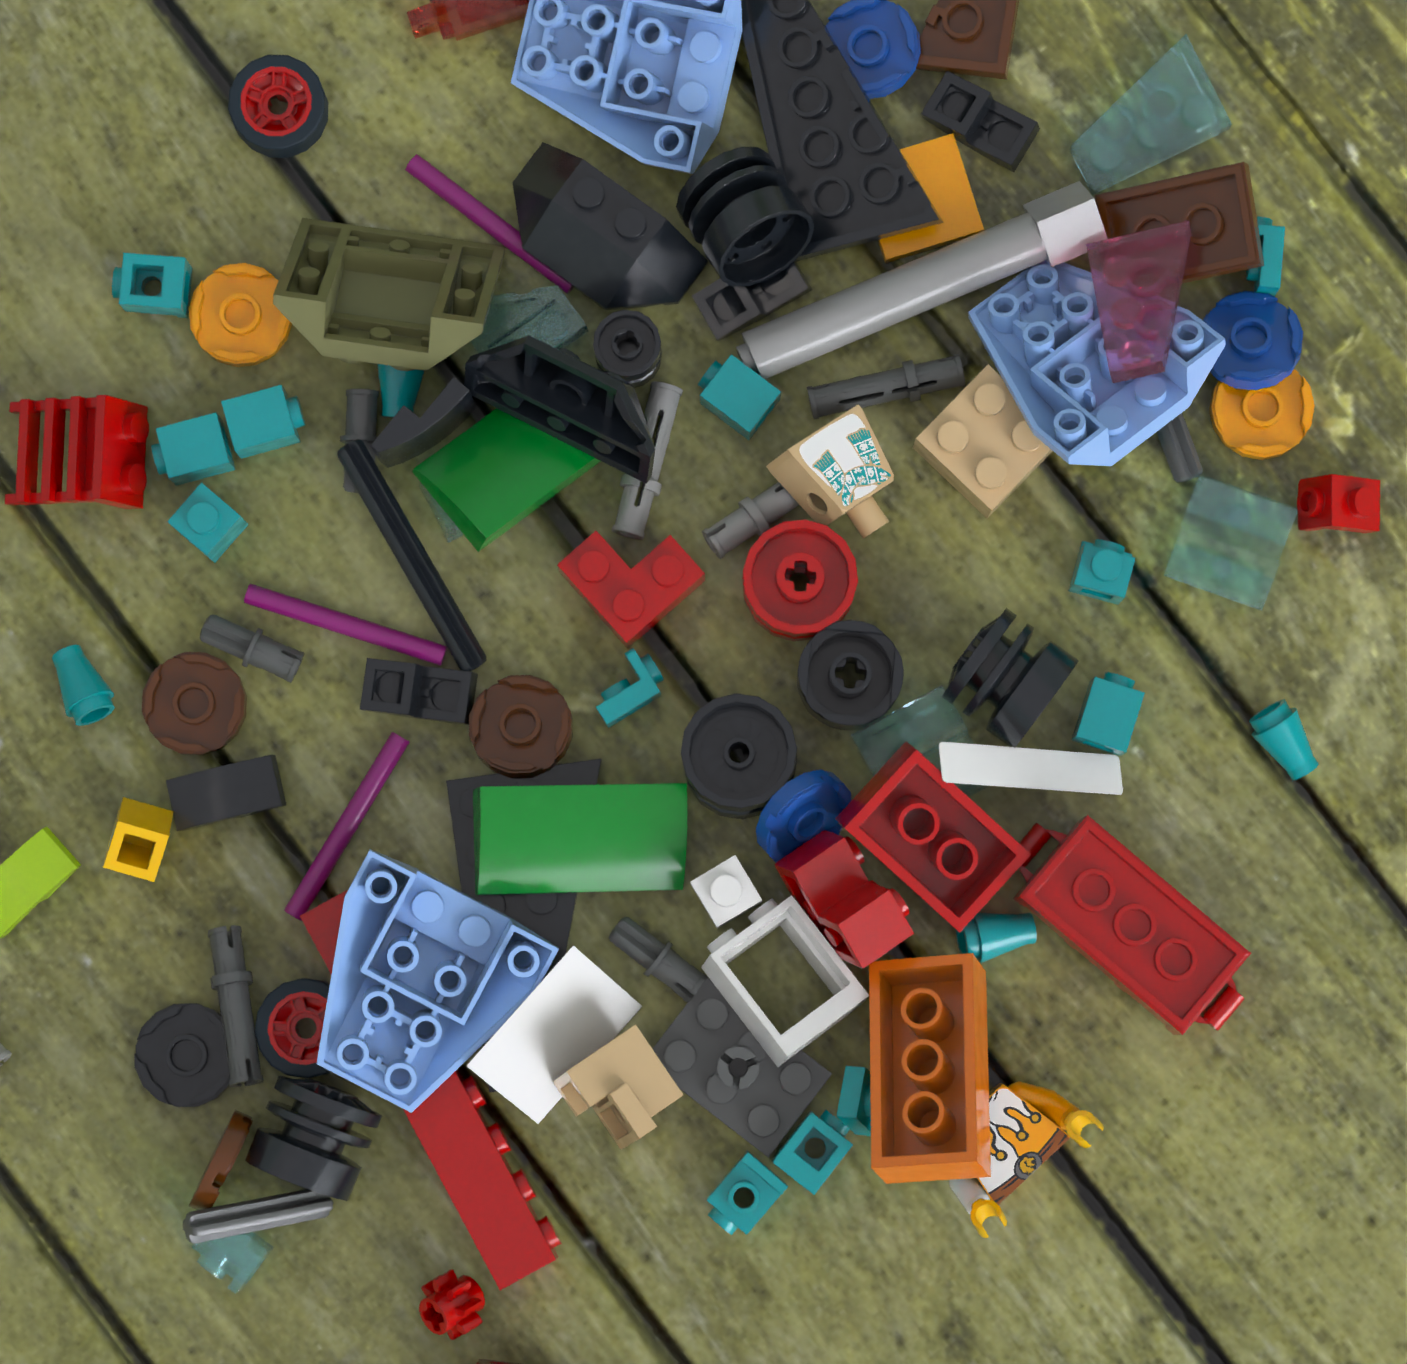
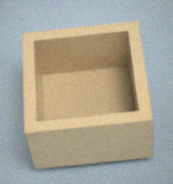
M989 364L915 439L913 449L987 519L1053 452L1033 435L1002 377Z

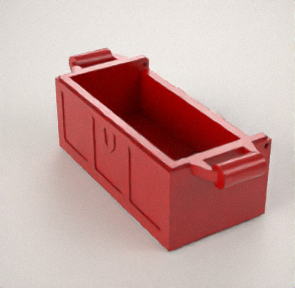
M1087 815L1081 818L1067 835L1054 830L1044 829L1041 825L1035 823L1019 842L1031 856L1019 868L1026 884L1013 899L1018 904L1028 908L1061 936L1064 942L1073 949H1076L1113 980L1114 984L1123 992H1127L1159 1019L1173 1035H1183L1193 1022L1209 1024L1218 1031L1244 1001V997L1236 990L1232 976L1251 953ZM1053 837L1059 842L1058 846L1036 872L1032 874L1025 867L1047 841ZM1224 985H1228V987L1214 1002V1004L1208 1009V1011L1203 1015V1017H1201L1200 1014L1214 999V997L1219 993V991L1224 987Z

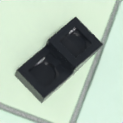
M946 71L921 112L925 120L946 134L953 133L957 141L1012 172H1015L1040 130L1037 121L993 100L991 92L949 71Z
M794 261L785 270L766 281L751 286L732 287L718 279L693 294L692 297L716 340L719 341L779 310L808 293L812 288L797 262Z
M367 658L360 710L469 725V714L474 705L478 674L470 671L426 667L416 663Z
M275 755L240 761L166 780L177 831L190 830L227 819L242 818L286 806Z

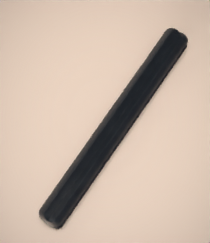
M356 439L342 446L337 451L340 462L458 667L462 671H472L481 666L487 660L486 654L364 442Z

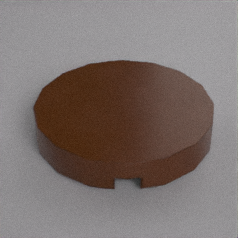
M184 652L160 664L151 673L142 696V713L153 736L163 746L182 755L204 756L224 748L238 735L246 718L247 695L241 678L225 661L204 652Z
M510 675L498 680L497 684L492 685L488 690L485 689L476 698L469 714V737L478 758L493 772L509 778H533L551 770L565 756L573 738L572 714L564 697L550 682L532 675Z
M235 1109L200 1179L189 1207L196 1210L213 1207L220 1193L218 1191L231 1171L249 1133V1128L253 1123L251 1116Z

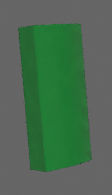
M496 408L417 465L412 472L479 552L601 461Z
M687 783L482 786L473 789L476 895L683 890L687 851Z

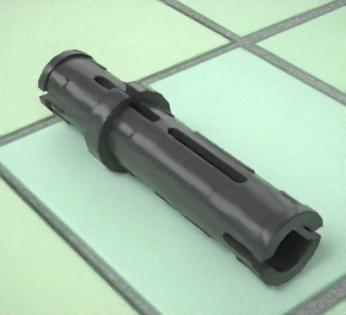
M954 354L950 357L913 364L912 360L904 361L900 368L814 387L808 386L807 392L813 419H819L822 416L848 411L858 404L861 408H866L909 398L910 402L921 400L920 395L959 386L965 387L966 385L959 354Z
M231 925L230 931H227L226 926L208 931L215 972L210 981L212 990L218 992L230 1087H241L243 1082L245 1086H251L264 1081L261 1074L249 985L253 983L251 971H246L241 938L242 929L241 926Z

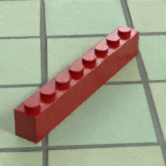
M348 890L300 915L330 974L332 973L344 896ZM457 1069L412 1113L405 1109L403 1110L499 1290H502L555 1261L559 1256L554 1248L562 1243L548 1216L538 1219L529 1201L537 1196L524 1171L520 1169L513 1173L504 1154L511 1151V1147L497 1122L488 1126L479 1107L485 1105L486 1100L472 1076L463 1079Z

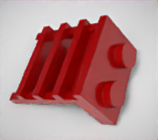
M97 395L90 398L71 396V399L53 397L37 401L20 399L19 402H10L9 412L19 414L16 493L5 494L6 505L97 502L123 509H143L144 490L147 484L145 457L146 439L149 435L148 406L109 395ZM66 411H70L66 491H62ZM41 412H45L41 492L37 493Z

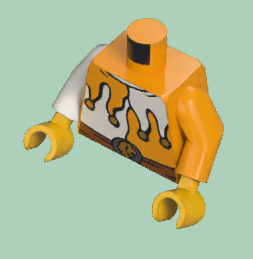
M1021 1081L1012 1083L1008 1087L999 1083L989 1092L991 1177L949 1180L950 1188L966 1211L971 1214V1221L982 1238L989 1237L982 1226L986 1218L996 1216L999 1217L1004 1227L1007 1225V1219L999 1204L1067 1140L1072 1138L1083 1148L1091 1147L1080 1136L1083 1127L1088 1124H1095L1100 1130L1103 1131L1104 1129L1103 1124L1091 1112L1079 1110V1108L1054 1090Z

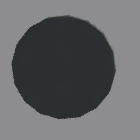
M198 1003L173 1004L156 1012L141 1028L137 1038L136 1054H134L135 1069L143 1087L157 1100L176 1107H198L219 1098L230 1086L221 1014L217 1010Z

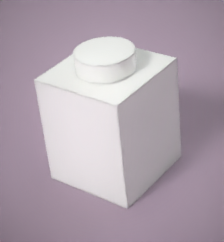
M736 855L690 881L692 888L717 929L762 902V898Z

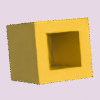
M123 797L108 842L103 868L155 882L170 835L174 811Z

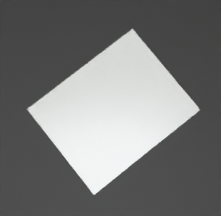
M572 946L466 1066L539 1124L562 1098L553 1081L612 1041L640 1010L642 1005L575 946Z

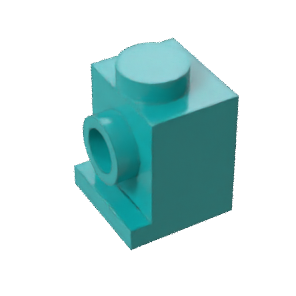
M123 253L122 267H115L113 271V298H119V305L125 312L175 315L178 318H188L193 268L185 257ZM152 280L160 281L162 289L156 296L145 295L144 289L148 282Z
M1096 539L1094 543L1082 540L1068 591L1119 605L1125 598L1135 557H1132L1130 553H1126L1124 546L1114 542Z
M826 1109L820 1117L810 1111L780 1151L774 1156L772 1162L815 1195L853 1146L850 1141L844 1138L850 1128ZM811 1138H819L825 1144V1151L818 1158H811L805 1152V1144Z
M747 1150L707 1197L706 1200L714 1206L708 1213V1216L730 1235L738 1228L747 1235L780 1195L784 1193L788 1185ZM741 1187H747L754 1193L753 1203L745 1208L736 1205L733 1199L735 1191Z

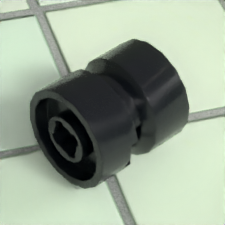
M621 310L611 313L600 322L595 331L593 341L598 369L603 372L610 371L616 373L634 388L644 386L653 379L660 368L662 349L658 328L652 320L639 311Z

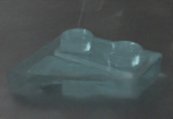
M554 285L536 288L523 295L513 292L494 295L483 333L470 341L477 353H481L530 335L558 349L567 347L589 330L559 286Z

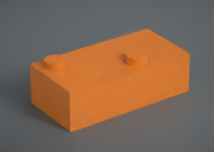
M973 953L872 962L869 964L871 1169L886 1184L991 1177L987 986L985 969Z

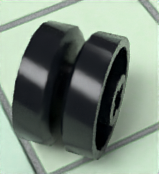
M735 693L713 699L694 714L684 731L681 758L688 787L701 805L719 816L747 819L759 816L770 798L788 781L795 778L797 746L792 726L777 707L758 696ZM740 748L743 755L749 752V757L746 761L737 763L731 760V751Z

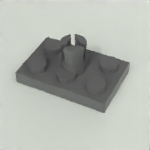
M708 977L653 1047L654 1052L680 1090L767 1157L775 1150L832 1075L831 1072L802 1050L780 1067H777Z

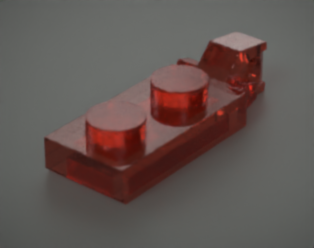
M430 0L429 4L408 11L407 17L415 39L440 31L443 40L455 37L456 41L524 19L529 0Z

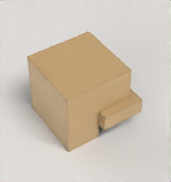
M636 1024L553 1081L576 1117L592 1106L621 1150L655 1129L657 1125L651 1117L683 1096V1093Z

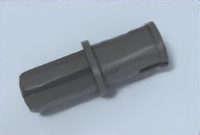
M347 389L345 435L340 436V442L346 445L356 439L362 440L375 461L376 455L371 448V444L377 438V398L379 397V391ZM344 469L343 487L345 491L358 493Z
M210 615L200 632L202 642L242 659V666L247 668L251 664L275 674V676L289 683H292L305 654L302 651L285 646L262 635L264 630L260 628L255 633L217 615Z
M629 917L622 918L609 935V939L613 944L646 968L643 973L648 977L652 974L687 1003L708 977L671 949L672 943L668 941L664 945Z

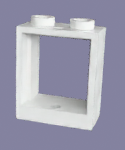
M792 895L779 905H777L773 898L765 902L748 916L752 924L738 935L732 928L721 934L707 946L711 954L701 967L777 1067H780L856 1010L869 997L863 986ZM779 926H781L834 995L782 1035H780L727 966L728 963Z

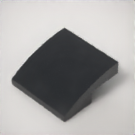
M453 377L421 418L403 405L371 444V448L378 460L389 468L421 455L445 439L476 409L470 390Z

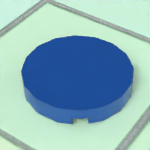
M850 0L836 8L828 18L827 30L869 99L886 97L900 89L915 72L921 54L920 35L910 15L900 5L887 0Z
M1243 291L1222 298L1216 303V307L1210 310L1208 315L1206 314L1202 320L1223 336L1226 343L1210 373L1217 380L1235 389L1255 391L1275 386L1288 377L1300 360L1303 330L1295 312L1289 306L1287 309L1284 305L1278 303V298L1268 293Z
M821 769L805 772L788 781L770 798L762 810L756 826L757 843L774 862H778L823 830L839 835L843 827L835 818L852 801L850 790L833 772Z

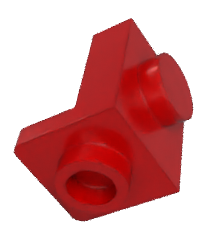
M1337 474L1301 479L1298 483L1297 497L1298 529L1302 531L1333 529L1358 533L1379 532L1380 480Z

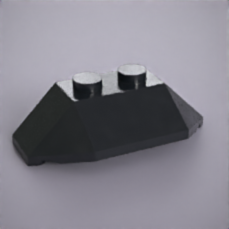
M542 142L512 182L523 251L605 310L678 304L708 264V260L665 217L584 159Z
M530 335L472 355L465 363L464 386L470 390L473 397L646 484L652 477L655 447L635 388L627 384L616 373L610 371L603 372L581 361L572 351L564 348L557 349Z

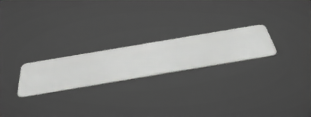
M954 742L939 743L942 780L946 783L1121 795L1123 793L1120 760L1116 755Z

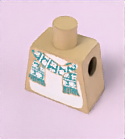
M859 404L793 445L766 466L777 481L816 523L829 525L844 514H847L864 539L889 522L872 496L893 482L894 474Z

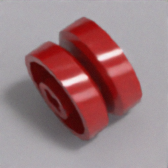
M806 519L785 521L763 532L749 549L742 574L744 602L755 622L771 635L793 642L811 640L814 635L835 622L842 621L850 610L858 584L856 559L846 541L827 525ZM803 574L808 578L809 583H806L805 591L799 592L794 590V583L790 581L793 575Z

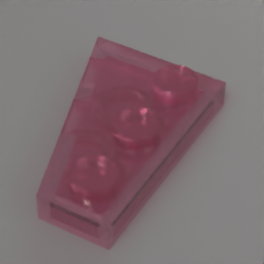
M1189 221L1086 244L1108 367L1113 383L1165 372L1192 233Z

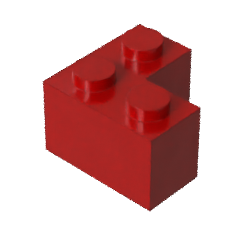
M597 531L593 532L557 564L559 573L627 649L705 582V573L671 535L664 539L632 569L629 568Z
M823 830L774 865L790 894L839 957L864 969L914 934L905 918L910 914V911L904 899L895 889H887L878 885L873 880H868L860 866L865 862L863 854L850 837H843Z

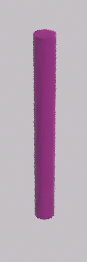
M418 154L409 161L405 171L568 294L572 291L573 286L523 251L520 232Z
M250 583L245 594L244 603L427 662L442 666L446 656L447 646L264 587Z
M394 732L390 734L284 909L286 913L302 921L300 915L306 913L409 745V741Z

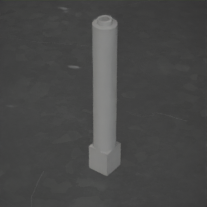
M1078 181L1023 204L1025 213L741 333L744 344L736 347L740 360L762 378L767 379L1043 261H1047L1051 267H1054L1106 245L1109 241L1095 199L1083 184Z

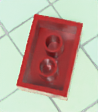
M907 741L835 818L853 837L959 933L1031 856L1023 846L954 783L944 782L941 771Z

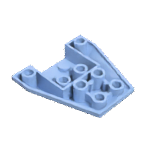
M529 0L511 84L645 165L694 174L720 130L742 35L741 0Z
M1043 261L1027 268L968 312L970 322L1033 435L1064 461L1073 465L1112 466L1185 411L1192 403L1226 345L1223 336L1190 310L1065 262L1051 267L1047 261Z
M369 849L344 896L316 1064L412 1113L498 1031L538 986L546 975L559 947L511 917L431 875Z

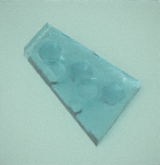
M1187 34L1071 145L1069 150L1092 195L1227 131L1232 126Z

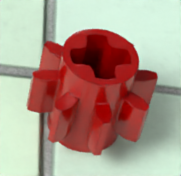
M450 1269L421 1287L427 1297L421 1300L419 1312L422 1321L431 1332L437 1335L447 1332L450 1340H455L482 1324L483 1321L477 1312L484 1308L485 1298L481 1287L473 1278L467 1275L457 1278L454 1270Z

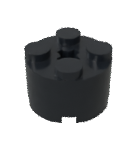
M856 620L835 622L814 635L801 654L797 670V688L800 698L807 711L818 721L829 727L840 730H858L871 726L889 712L899 696L904 678L902 658L893 642L876 626ZM846 663L855 664V672L864 675V680L856 681L854 688H845L844 680L835 676V672H843Z

